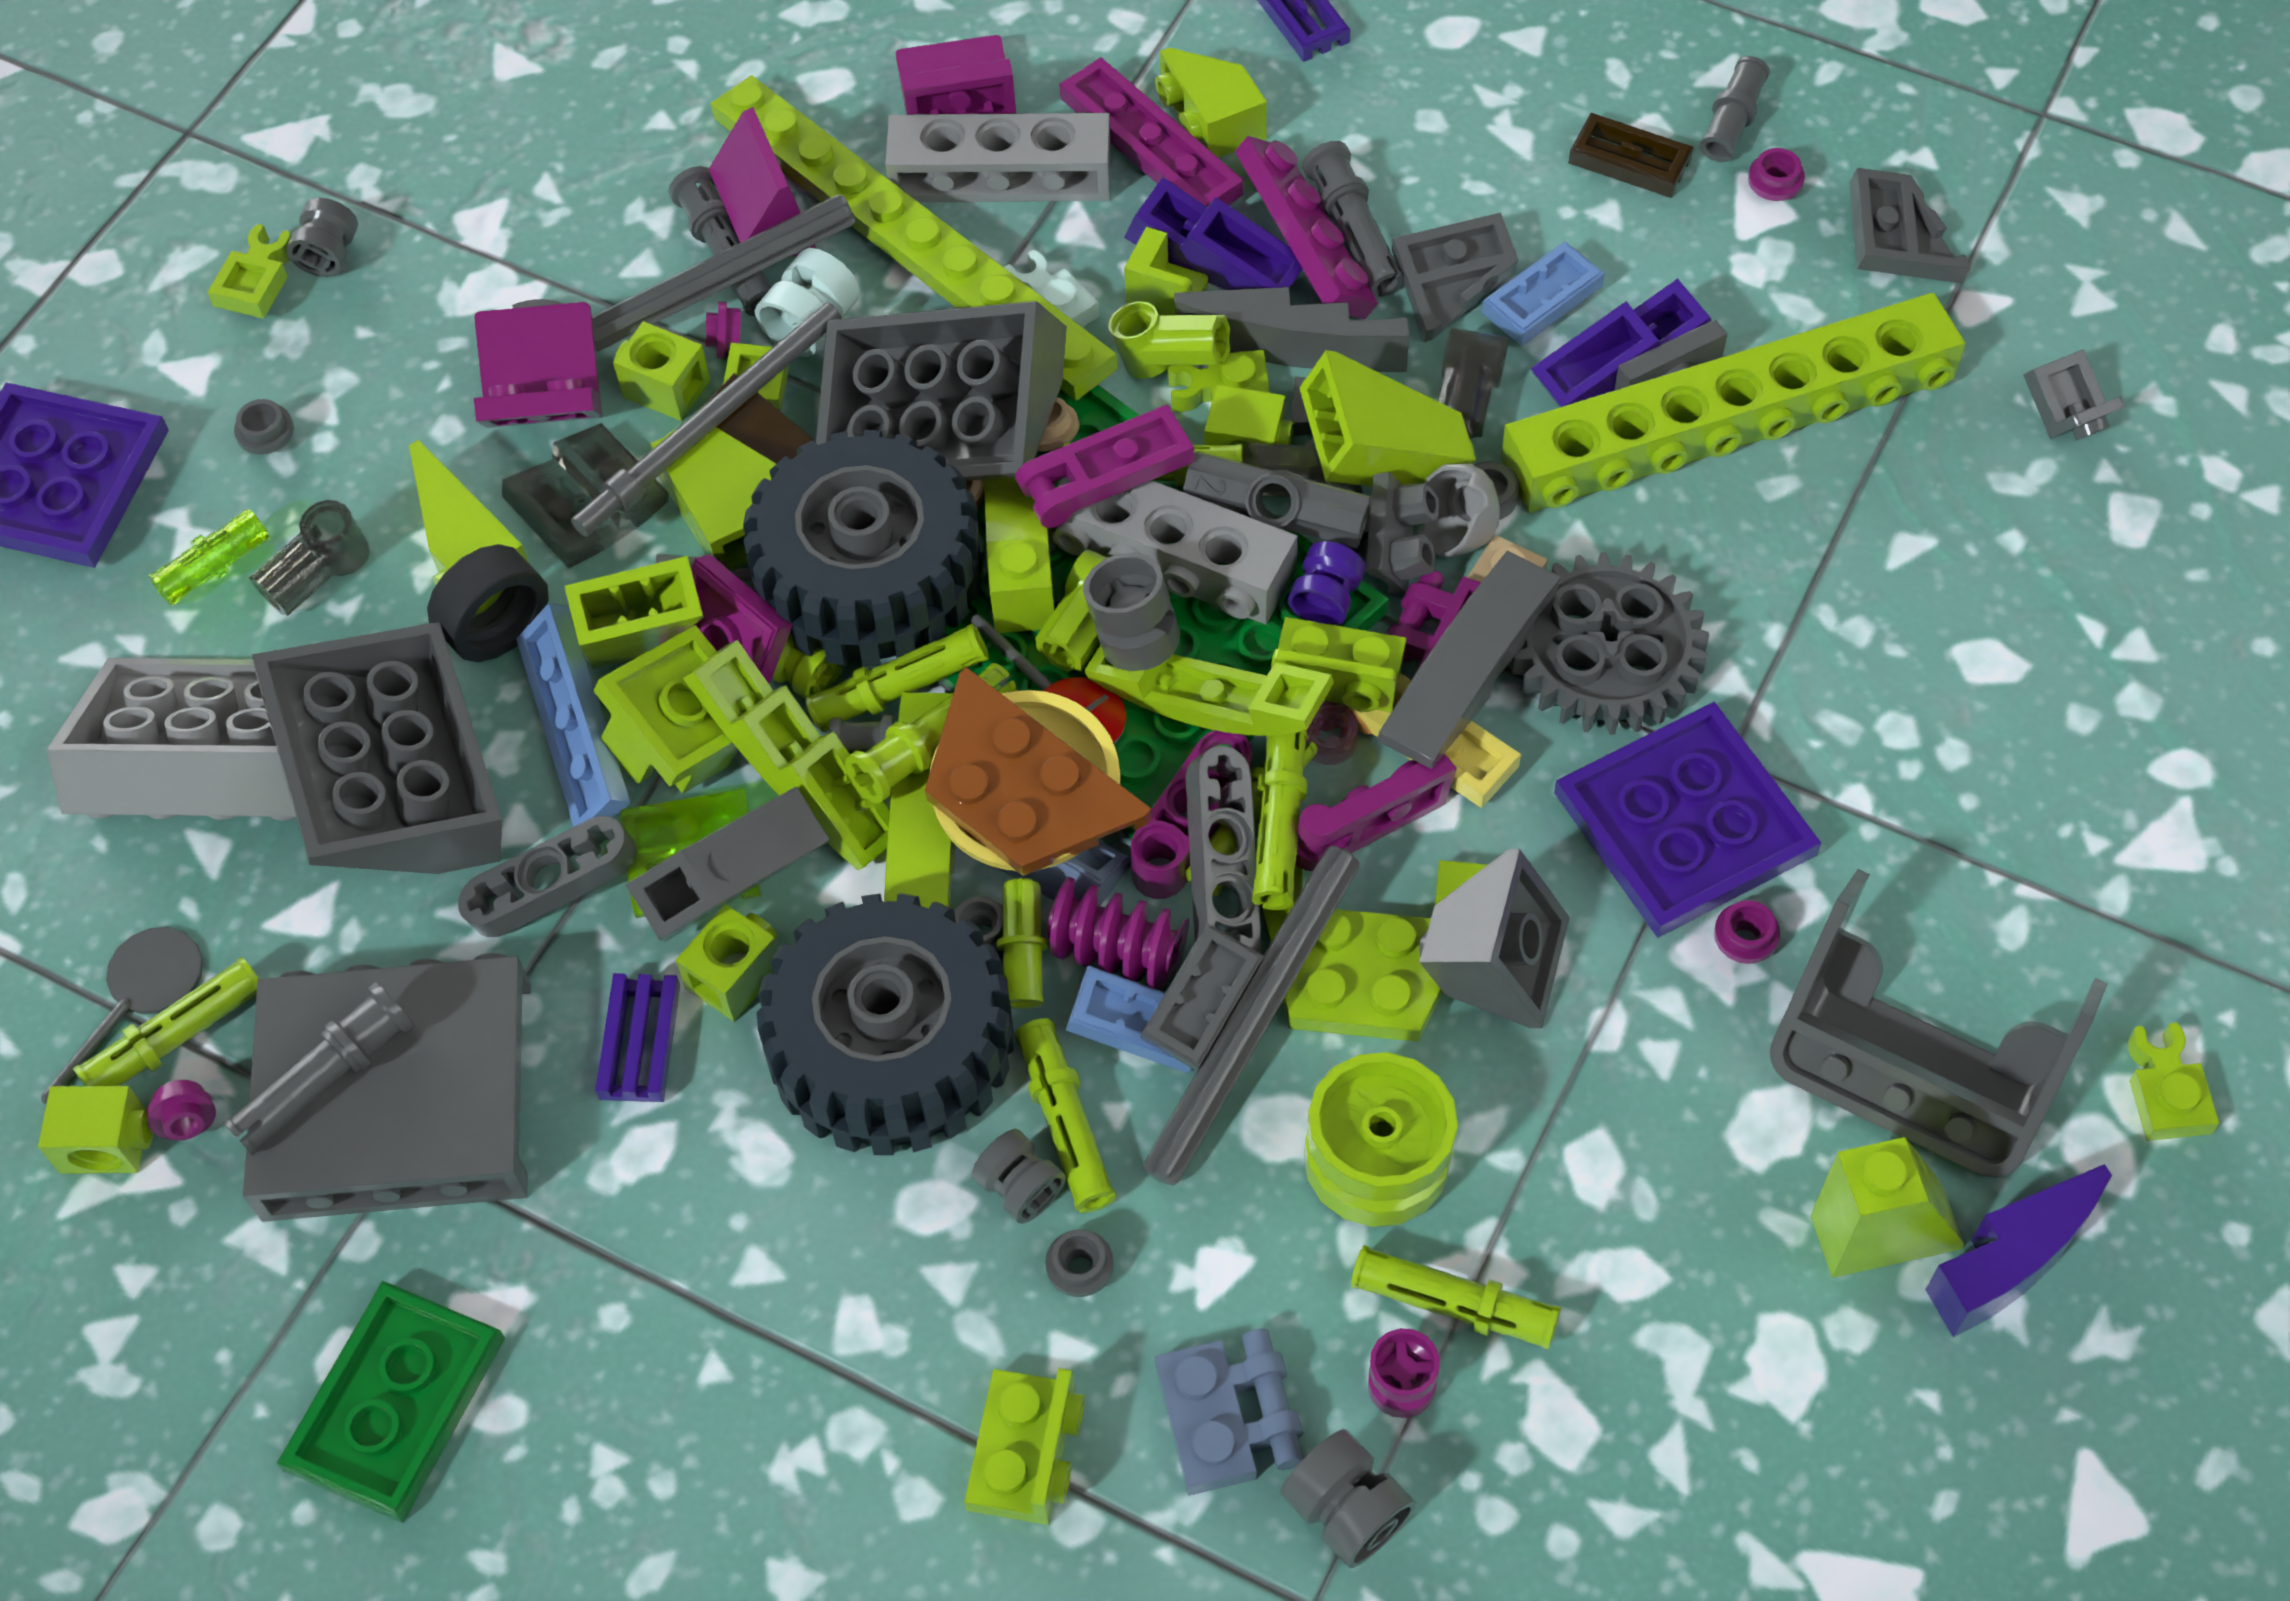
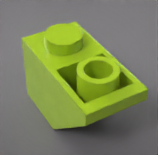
M1170 47L1160 51V75L1155 78L1160 100L1165 107H1173L1179 116L1180 125L1216 157L1220 158L1235 152L1247 136L1267 140V101L1243 65Z

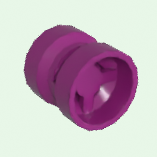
M1399 1328L1392 1330L1379 1338L1371 1351L1368 1391L1373 1403L1382 1412L1392 1417L1409 1418L1419 1415L1430 1406L1436 1394L1440 1357L1435 1344L1426 1335L1414 1329ZM1391 1377L1394 1379L1395 1382L1399 1383L1400 1386L1396 1385V1384L1391 1380Z

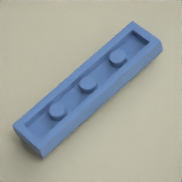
M548 603L516 640L573 827L597 816H609L616 819L631 803L618 760L601 738L606 728V722L598 697L593 691L595 687L584 653L578 643L570 609L566 606Z

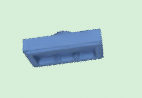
M1564 241L1485 298L1482 304V314L1520 346H1523L1603 287L1605 273Z
M1087 966L1066 1031L1188 1074L1191 1070L1189 1066L1140 1038L1164 997L1165 992Z

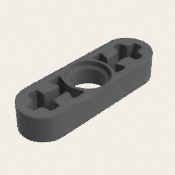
M609 816L593 817L472 878L460 893L458 899L459 912L481 935L486 937L505 935L625 874L636 858L637 847L635 840L616 819ZM610 839V842L607 843L608 853L598 858V855L601 853L600 844ZM575 854L579 856L575 858V860L581 866L580 869H578L577 865L570 859L571 856ZM550 864H561V874L551 887L543 890H536L534 888L535 877L542 868ZM515 885H517V887L520 889V891H521L522 893H524V897H523V898L518 899V898L516 897V896L520 895V893H519V891L515 888ZM497 895L498 898H496L493 901V906L495 910H493L489 914H485V912L489 909L488 900L493 896Z

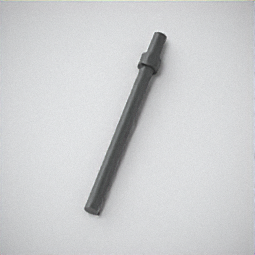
M828 302L823 304L628 471L620 469L602 484L603 492L571 518V522L576 530L583 536L588 537L618 510L628 511L644 497L643 489L826 334L827 321L841 319L838 310Z

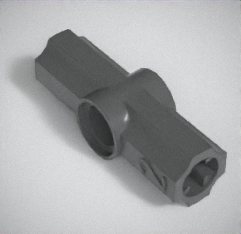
M1200 451L1194 452L1195 462L1191 463L1188 468L1183 487L1184 493L1276 528L1286 529L1354 548L1359 547L1365 530L1372 496L1299 478L1297 475L1285 470L1273 471ZM1268 484H1280L1290 493L1291 507L1287 514L1275 515L1264 506L1262 494Z

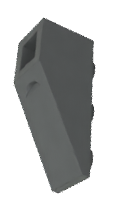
M796 786L684 848L625 885L659 940L668 941L830 840Z

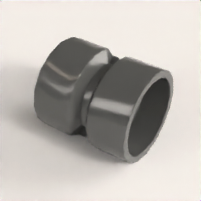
M1125 553L1104 559L1092 568L1084 581L1083 593L1106 660L1118 669L1140 671L1159 666L1169 659L1179 645L1180 629L1170 603V596L1159 564L1146 555Z
M1342 1429L1322 1441L1294 1468L1281 1488V1495L1307 1523L1322 1522L1324 1525L1323 1541L1349 1568H1355L1373 1556L1400 1530L1414 1511L1416 1502L1390 1474L1382 1473L1375 1475L1372 1472L1374 1457L1348 1430Z

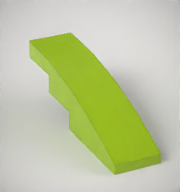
M738 640L724 646L683 678L725 735L778 795L797 786L830 841L827 843L855 869H863L887 849L890 811L884 802L877 804L869 801L854 786L845 767V759L850 754L834 731L821 736L786 685L773 691Z
M902 692L898 722H914L953 693ZM931 763L930 767L920 775L910 773L892 786L884 901L896 902L897 894L919 896L920 905L925 908H929L932 902H939L950 907L951 874L954 873L955 844L941 827L933 805L927 801L925 788L930 774Z

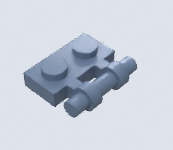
M1255 1329L1245 1333L1242 1336L1247 1359L1244 1362L1229 1366L1222 1340L1155 1356V1366L1188 1496L1256 1480V1467L1252 1452L1272 1448L1275 1463L1279 1470L1295 1468L1303 1460L1298 1438L1303 1435L1299 1414L1297 1411L1290 1410L1282 1382L1287 1376L1283 1356L1280 1352L1273 1350L1267 1329ZM1256 1389L1263 1418L1259 1421L1244 1424L1236 1394Z

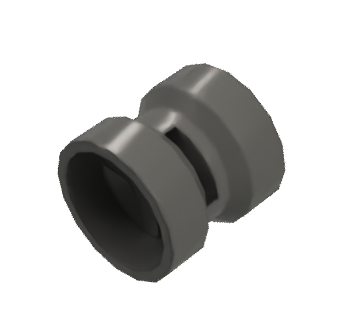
M312 198L304 205L299 219L301 228L293 232L286 252L289 259L305 272L323 277L334 276L340 272L346 256L344 246L352 242L358 228V220L354 213L340 202L328 198Z
M1016 1128L996 1138L982 1152L972 1170L973 1179L985 1191L997 1192L1003 1198L1004 1209L1021 1224L1031 1221L1049 1207L1062 1190L1066 1181L1065 1173L1052 1161L1041 1160L1034 1154V1143L1022 1131Z

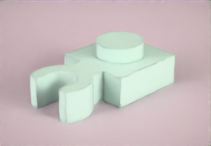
M1032 249L1027 252L1028 267L1032 271L1030 273H1019L1010 264L1004 267L1081 327H1084L1100 316L1099 302L1065 268L1051 276L1047 272L1045 257L1038 251Z

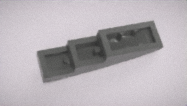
M1289 287L1174 293L1175 315L1226 316L1230 326L1229 353L1264 350L1265 362L1313 369L1323 353L1328 350L1338 352L1377 372H1407L1409 348L1408 318L1350 321L1348 303L1290 305Z
M1507 550L1476 588L1432 649L1379 731L1377 741L1432 769L1489 700L1496 678L1523 647L1528 628L1556 595L1561 577Z

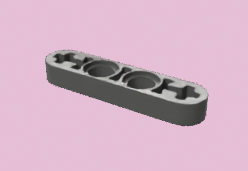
M1216 746L1193 759L1186 772L1194 941H1197L1205 925L1209 923L1224 933L1237 929L1239 935L1234 938L1262 954L1259 905L1257 906L1252 902L1256 875V851L1251 773L1249 765L1242 754L1231 747ZM1215 766L1218 774L1228 777L1229 784L1220 788L1218 780L1209 779L1207 771ZM1218 801L1220 809L1210 811L1208 807ZM1227 805H1230V806H1231V808H1227V807H1226V808H1221V807H1225V806H1227ZM1212 823L1223 824L1232 832L1235 847L1231 855L1226 856L1218 853L1210 844L1208 835ZM1217 885L1230 888L1237 896L1239 906L1234 918L1223 917L1214 908L1212 894Z

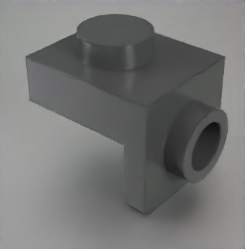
M2084 349L2023 374L2050 439L2069 431L2073 432L2076 441L2110 427L2107 415L2125 407L2121 396L2107 402L2105 401Z

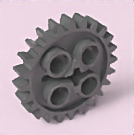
M1606 552L1600 553L1597 566L1589 567L1586 560L1581 555L1575 556L1572 572L1567 571L1562 565L1554 563L1552 565V573L1561 577L1557 593L1528 628L1523 647L1512 659L1511 672L1512 674L1524 675L1521 690L1524 694L1541 690L1538 704L1540 711L1549 709L1555 704L1561 707L1559 723L1565 724L1574 714L1583 716L1582 726L1584 732L1591 730L1596 719L1605 721L1610 735H1615L1619 720L1625 719L1635 732L1641 731L1644 714H1647L1654 721L1661 724L1664 722L1667 706L1680 711L1684 706L1686 693L1695 694L1700 675L1704 673L1708 657L1706 648L1709 632L1701 630L1705 614L1701 610H1690L1693 593L1687 591L1674 595L1673 591L1677 577L1670 575L1658 582L1653 579L1655 564L1652 562L1647 564L1640 572L1632 570L1631 555H1626L1619 567L1611 566ZM1568 615L1580 616L1582 619L1570 618ZM1629 615H1638L1643 617V619L1632 618ZM1571 666H1581V667L1586 668L1587 670H1586V671H1578V670H1574V669H1572V668H1570V667H1571ZM1631 666H1643L1649 670H1637Z

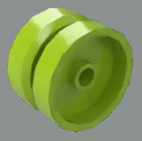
M1390 1052L1359 1054L1334 1066L1316 1086L1308 1110L1307 1134L1304 1145L1307 1180L1324 1205L1343 1219L1370 1227L1401 1225L1425 1213L1444 1190L1458 1130L1455 1102L1441 1078L1417 1060Z

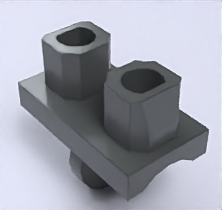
M1390 472L1373 475L1371 508L1359 547H1346L1352 549L1362 558L1365 563L1366 572L1370 576L1379 578L1387 583V592L1393 597L1405 595L1409 587V579L1434 572L1435 551L1433 543L1424 534L1412 535L1413 525L1430 523L1438 519L1439 499L1437 494L1426 483L1402 485Z

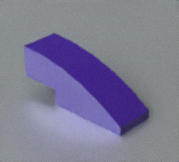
M1162 177L1139 208L1124 236L1125 239L1137 245L1146 227L1167 233L1168 263L1206 274L1208 276V283L1226 290L1289 287L1290 289L1303 270L1288 245L1217 197L1207 207L1164 177Z
M1677 278L1635 309L1625 301L1531 367V370L1557 405L1563 407L1614 391L1618 366L1712 320Z
M2105 1164L1986 1214L1971 1239L1976 1249L1938 1265L1925 1290L1953 1337L1992 1318L2024 1295L2055 1265L2080 1232L2112 1177Z

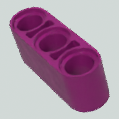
M1214 730L1200 739L1151 809L1152 820L1135 832L1131 841L1132 881L1136 889L1144 896L1153 899H1167L1176 895L1188 882L1185 875L1186 869L1190 866L1188 818L1181 816V814L1187 812L1186 772L1191 761L1212 747L1228 744L1243 755L1251 771L1252 746L1244 735ZM1211 768L1207 771L1209 779L1218 780L1220 788L1229 784L1228 777L1218 774L1217 770ZM1217 801L1208 807L1209 810L1220 809L1219 802ZM1227 805V806H1225V807H1221V808H1226V807H1227V808H1231L1230 805ZM1212 823L1209 828V839L1220 823ZM1154 858H1165L1170 860L1171 863L1164 866H1155L1149 864L1148 861Z

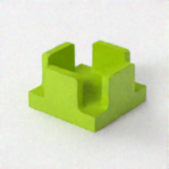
M696 625L599 678L593 690L611 714V718L601 736L602 741L637 784L649 778L655 768L669 787L675 784L681 793L684 794L724 770L738 751L683 679L717 652Z

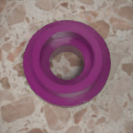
M1771 148L1762 152L1753 161L1748 173L1750 188L1758 196L1771 201H1784L1795 197L1802 190L1805 180V172L1799 157L1792 151L1783 148Z
M718 301V313L706 312L705 347H717V359H725V353H729L731 343H740L741 308H728L727 302Z
M1744 900L1728 906L1720 913L1714 927V939L1718 948L1728 958L1739 963L1753 964L1764 961L1774 953L1780 939V927L1769 908L1756 901ZM1738 930H1749L1756 936L1757 940H1745L1736 935L1735 932Z
M175 1080L162 1085L154 1092L147 1109V1121L150 1130L155 1135L168 1140L191 1139L206 1131L216 1117V1108L212 1096L200 1084L191 1080Z

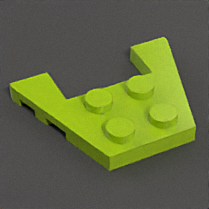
M1255 842L1256 855H1257V844H1258V842ZM1439 860L1435 905L1488 864ZM1295 865L1293 905L1302 891L1304 870L1300 869L1297 865ZM1263 896L1262 904L1259 907L1271 944L1292 906L1283 910L1262 908ZM1335 909L1283 1000L1289 1029L1419 1042L1443 993L1419 963L1421 938L1428 931L1431 918Z

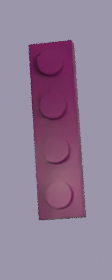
M1102 57L1059 84L1060 99L1076 113H1109L1111 144L1157 184L1164 177L1207 207L1215 197L1229 205L1244 195V180Z
M1247 136L1235 150V153L1322 303H1348L1349 316L1366 319L1379 304L1367 285L1368 276L1353 261L1343 244L1345 240L1344 235L1336 225L1330 222L1319 204L1321 202L1319 193L1306 182L1296 165L1298 163L1297 156L1287 145L1280 141L1273 140L1268 142Z

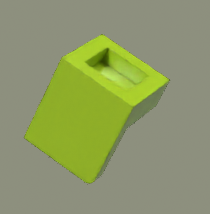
M1149 227L1145 228L1124 267L1126 304L1138 301L1149 302L1155 306L1159 315H1175L1174 293L1206 291L1208 287V276L1206 274L1168 263L1167 233Z

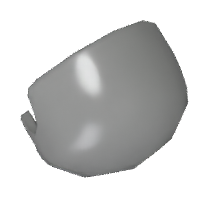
M1444 464L1426 478L1425 483L1438 496V519H1435L1434 522L1424 523L1422 529L1415 536L1424 534L1433 543L1435 556L1441 557L1466 555L1488 543L1499 526L1500 505L1493 481L1483 470L1473 464Z

